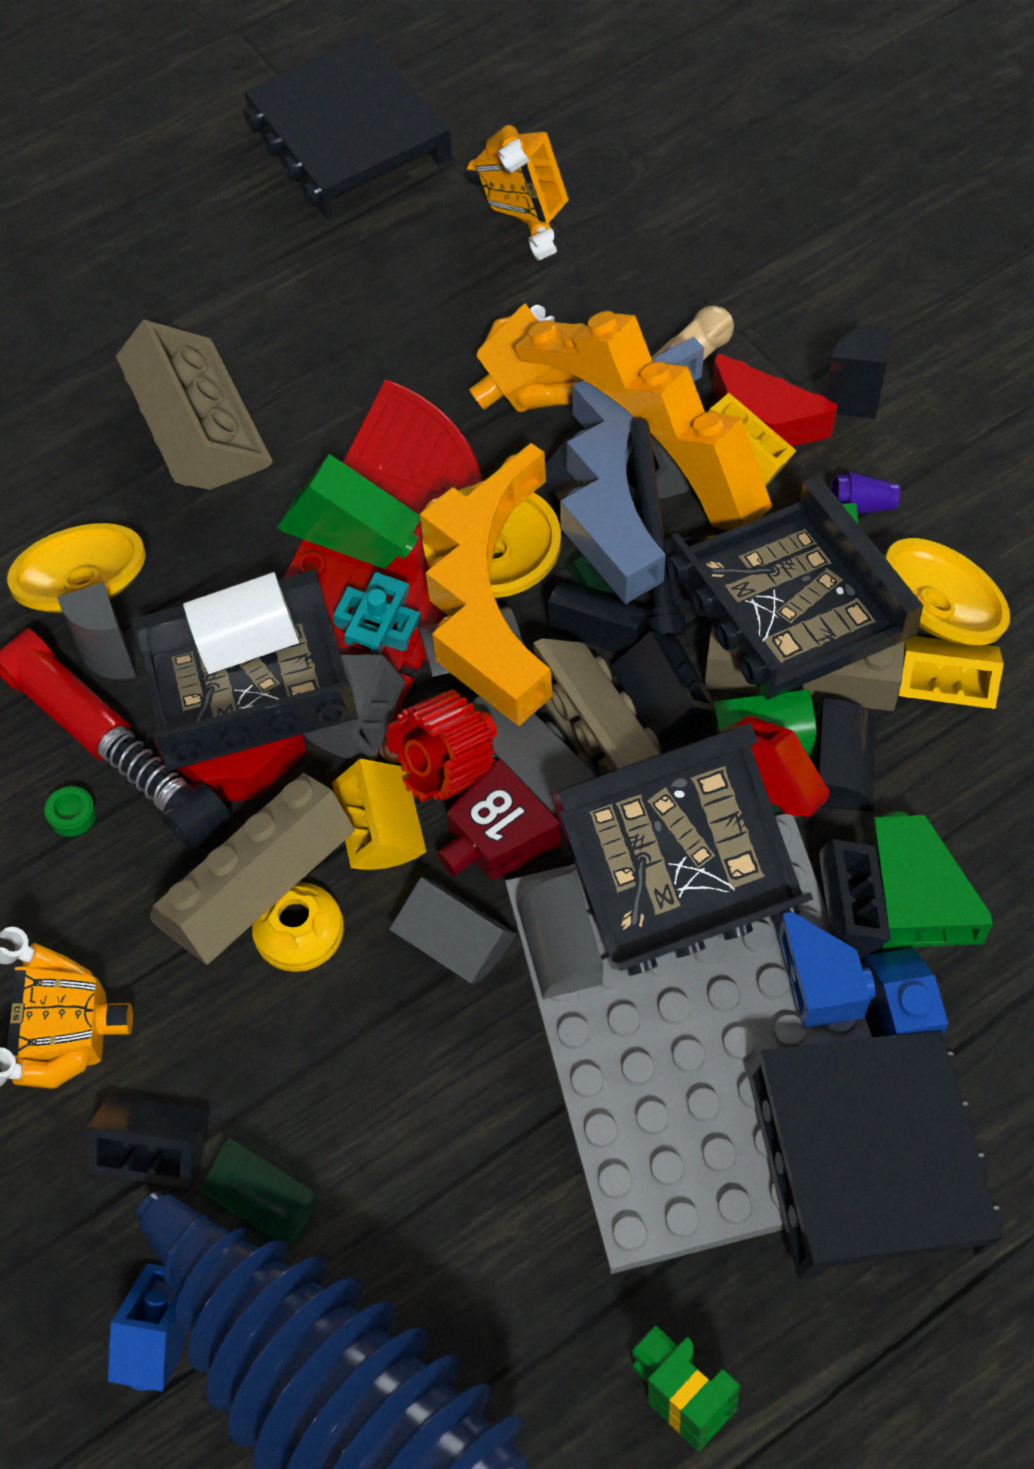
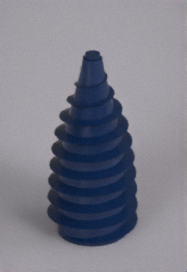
M155 1192L149 1195L140 1204L136 1213L140 1219L139 1226L150 1241L151 1249L157 1253L164 1266L166 1284L176 1289L179 1294L175 1310L176 1320L183 1329L192 1331L188 1344L189 1362L194 1369L200 1372H209L206 1382L208 1402L216 1410L230 1411L228 1429L233 1443L241 1447H255L253 1457L254 1469H528L527 1458L515 1447L522 1429V1415L515 1414L494 1425L488 1422L483 1416L490 1401L491 1386L479 1384L460 1395L454 1391L452 1386L460 1368V1359L456 1355H447L429 1365L420 1361L428 1341L426 1329L417 1327L409 1329L394 1338L388 1333L396 1312L394 1304L390 1301H384L371 1305L361 1312L356 1310L362 1291V1284L358 1278L349 1277L342 1279L325 1288L321 1286L326 1272V1261L323 1257H309L291 1267L284 1263L288 1249L287 1242L284 1240H275L258 1248L245 1241L247 1236L245 1228H239L230 1232L210 1221L209 1215L202 1216L173 1195H164L162 1192Z

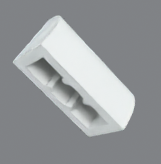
M274 572L183 603L195 643L208 674L299 643L291 612Z

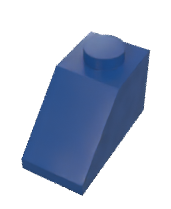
M783 913L778 935L802 1028L808 1029L864 1019L870 1000L875 998V984L870 968H862L857 950L796 913Z
M914 948L872 954L863 958L864 967H869L873 975L875 984V998L873 1000L883 1036L942 1030L944 1036L948 1027V1020L935 975Z
M147 1263L111 1322L108 1382L128 1385L136 1390L163 1392L180 1360L187 1330L179 1326L176 1320L175 1310L179 1294L176 1289L166 1284L164 1266Z

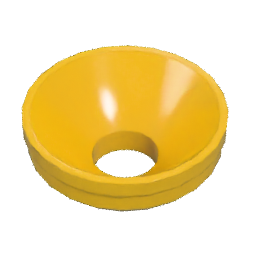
M298 882L252 924L253 939L263 959L274 967L292 972L307 971L329 960L337 951L344 932L343 917L333 897L323 888L304 882ZM300 904L309 910V916L301 926L287 927L280 922L281 912L289 905Z

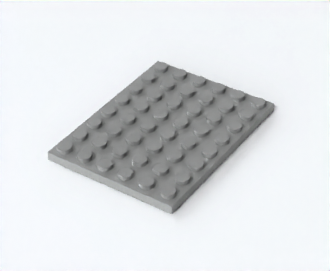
M788 814L775 816L801 891L811 892L813 900L798 905L801 912L798 915L831 934L827 909L794 816ZM575 864L506 880V892L610 1274L786 1229L747 1069L759 1052L765 1049L872 1038L866 1019L808 1029L802 1028L778 935L781 921L771 923L769 916L752 922L753 931L730 940H724L722 934L703 940L706 948L702 951L681 958H676L673 951L657 957V967L629 976L626 969L619 971L610 967ZM576 872L603 962V985L542 999L517 905L526 892L540 883L561 875Z

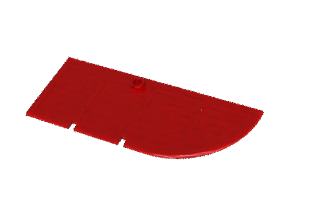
M385 379L343 463L419 515L424 511L429 502L440 498L452 487L459 491L483 481L474 452L453 421L421 395ZM421 521L418 522L413 531L419 538L411 552L404 560L397 556L386 569L312 542L302 541L284 578L312 570L316 571L340 655H376L371 653V648L356 642L353 646L346 644L344 641L346 631L336 627L333 615L347 587L366 592L375 572L409 584V595L404 607L421 613L418 627L443 620L445 613L429 600L426 572L430 568L424 555ZM385 593L386 600L392 602L394 596ZM350 606L347 613L351 614L354 608ZM367 619L364 620V623L373 625L378 628L380 627V624L372 622ZM398 623L394 624L393 630H396ZM417 628L414 629L410 637V643L406 651H399L384 646L380 654L387 659L405 681L390 722L397 719V715H399L414 682L412 677L400 673L403 665L419 670L424 661ZM380 749L375 761H377L380 756Z

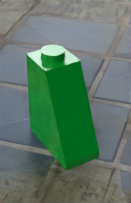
M328 454L295 496L277 528L289 535L386 569L397 556L404 560L415 546L419 537L413 531L420 521V515Z
M891 812L882 817H874L868 841L869 845L876 847L891 940L882 945V948L984 944L993 924L991 913L926 816H910L905 812Z

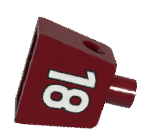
M499 759L449 809L447 813L448 828L454 840L439 850L437 857L452 876H456L475 862L489 879L496 880L560 846V822L503 760Z

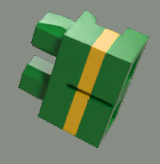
M655 1326L632 1351L633 1357L636 1359V1362L633 1364V1370L648 1384V1403L699 1453L736 1412L740 1384L723 1369L710 1382L692 1365L693 1345L689 1337L677 1346Z

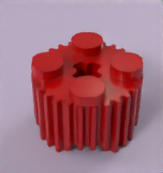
M453 689L442 692L401 711V714L397 715L398 720L388 724L386 727L388 732L385 733L388 741L385 742V745L389 748L390 754L398 753L397 761L402 763L401 769L407 773V777L402 779L406 785V790L408 792L412 791L415 798L419 796L421 802L432 797L435 800H445L472 787L489 770L492 763L495 762V759L492 757L495 750L491 747V744L494 743L493 739L497 736V727L493 718L486 712L480 713V711H475L474 704H468L467 698H461Z

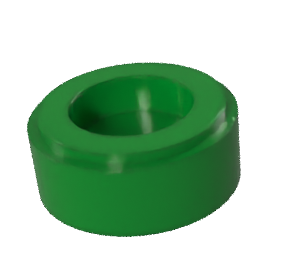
M66 786L56 790L49 796L44 808L46 819L51 828L57 834L66 837H73L86 832L93 825L97 813L90 794L85 789L77 786Z

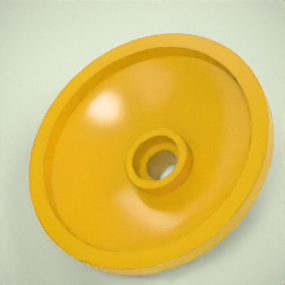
M475 485L463 488L459 492L467 496ZM532 493L513 510L499 536L493 557L497 558L492 559L490 584L494 598L511 596L531 588L551 571L559 557L561 529L558 518L551 506L536 493ZM423 542L425 559L430 568L433 562L441 556Z
M108 523L75 526L51 534L23 551L12 563L7 575V583L12 596L20 604L41 612L63 613L57 596L104 582L110 599L118 595L134 581L144 564L146 553L139 535L127 527Z
M919 538L898 540L885 553L884 557L924 605L919 622V628L946 641L968 646L993 643L1007 630L1010 623V610L1005 597L993 580L962 554L942 544Z

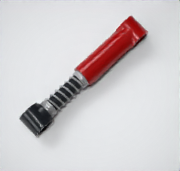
M24 629L0 649V676L16 692H24L95 758L110 761V765L118 768L121 775L127 776L130 783L136 784V788L139 791L145 792V796L148 799L154 800V804L163 812L161 814L162 819L167 827L186 847L195 851L231 819L228 808L209 787L201 782L195 785L189 784L183 778H179L178 773H169L165 769L166 766L161 765L160 757H152L151 749L144 750V743L142 741L135 742V735L131 732V725L59 662L45 642L31 629Z

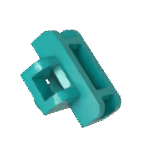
M375 572L366 592L347 587L333 615L336 627L346 631L344 634L346 644L353 646L356 642L371 648V653L380 655L384 646L399 651L407 650L410 637L420 623L421 613L404 607L409 595L408 583ZM385 593L394 596L392 602L386 600ZM350 606L354 608L351 614L347 613ZM367 619L372 622L380 624V627L378 628L373 625L364 623V620ZM398 623L396 630H393L394 624Z

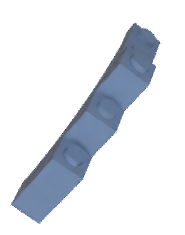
M693 336L679 345L668 347L661 355L653 358L652 361L688 366L692 379L695 381L702 377L704 347ZM581 379L573 385V415L585 429L578 432L567 442V471L581 487L575 488L561 500V529L622 601L627 604L664 582L666 554L647 532L636 512L629 492L626 467L633 446L631 422L635 417L612 398Z

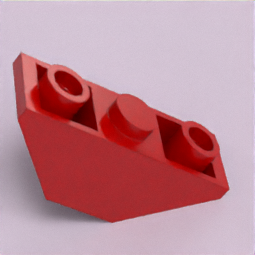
M720 353L715 358L712 387L718 402L730 393L790 446L830 438L834 431L838 404L829 401L820 394H813L794 386L780 377H773L750 367L743 361L734 360Z
M748 715L712 734L715 735L737 726L752 724L758 743L750 745L770 803L779 806L782 812L792 816L811 817L828 800L830 791L794 731Z
M304 734L172 771L178 773L179 777L186 780L189 784L195 785L198 782L205 784L222 802L260 799L307 753Z

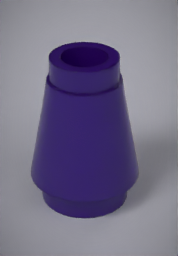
M847 470L843 475L835 474L830 485V490L841 504L857 503V514L887 510L895 511L899 504L900 489L897 483H890Z

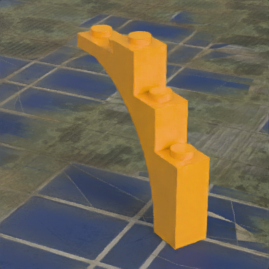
M604 311L591 317L587 326L582 323L567 324L544 320L533 325L528 331L529 334L515 346L521 362L553 365L569 372L612 398L635 418H645L649 423L650 433L667 450L691 483L702 503L711 527L732 530L763 517L772 507L741 417L705 412L688 366L653 362L635 315L615 314L611 311Z
M532 443L518 454L510 456L502 467L486 481L477 483L469 495L465 496L452 487L440 498L429 502L424 511L420 513L423 542L441 556L433 562L430 569L426 572L429 600L448 615L432 633L436 662L518 727L553 697L551 669L532 654L508 626L493 596L490 572L497 541L511 513L520 503L546 482L545 453Z

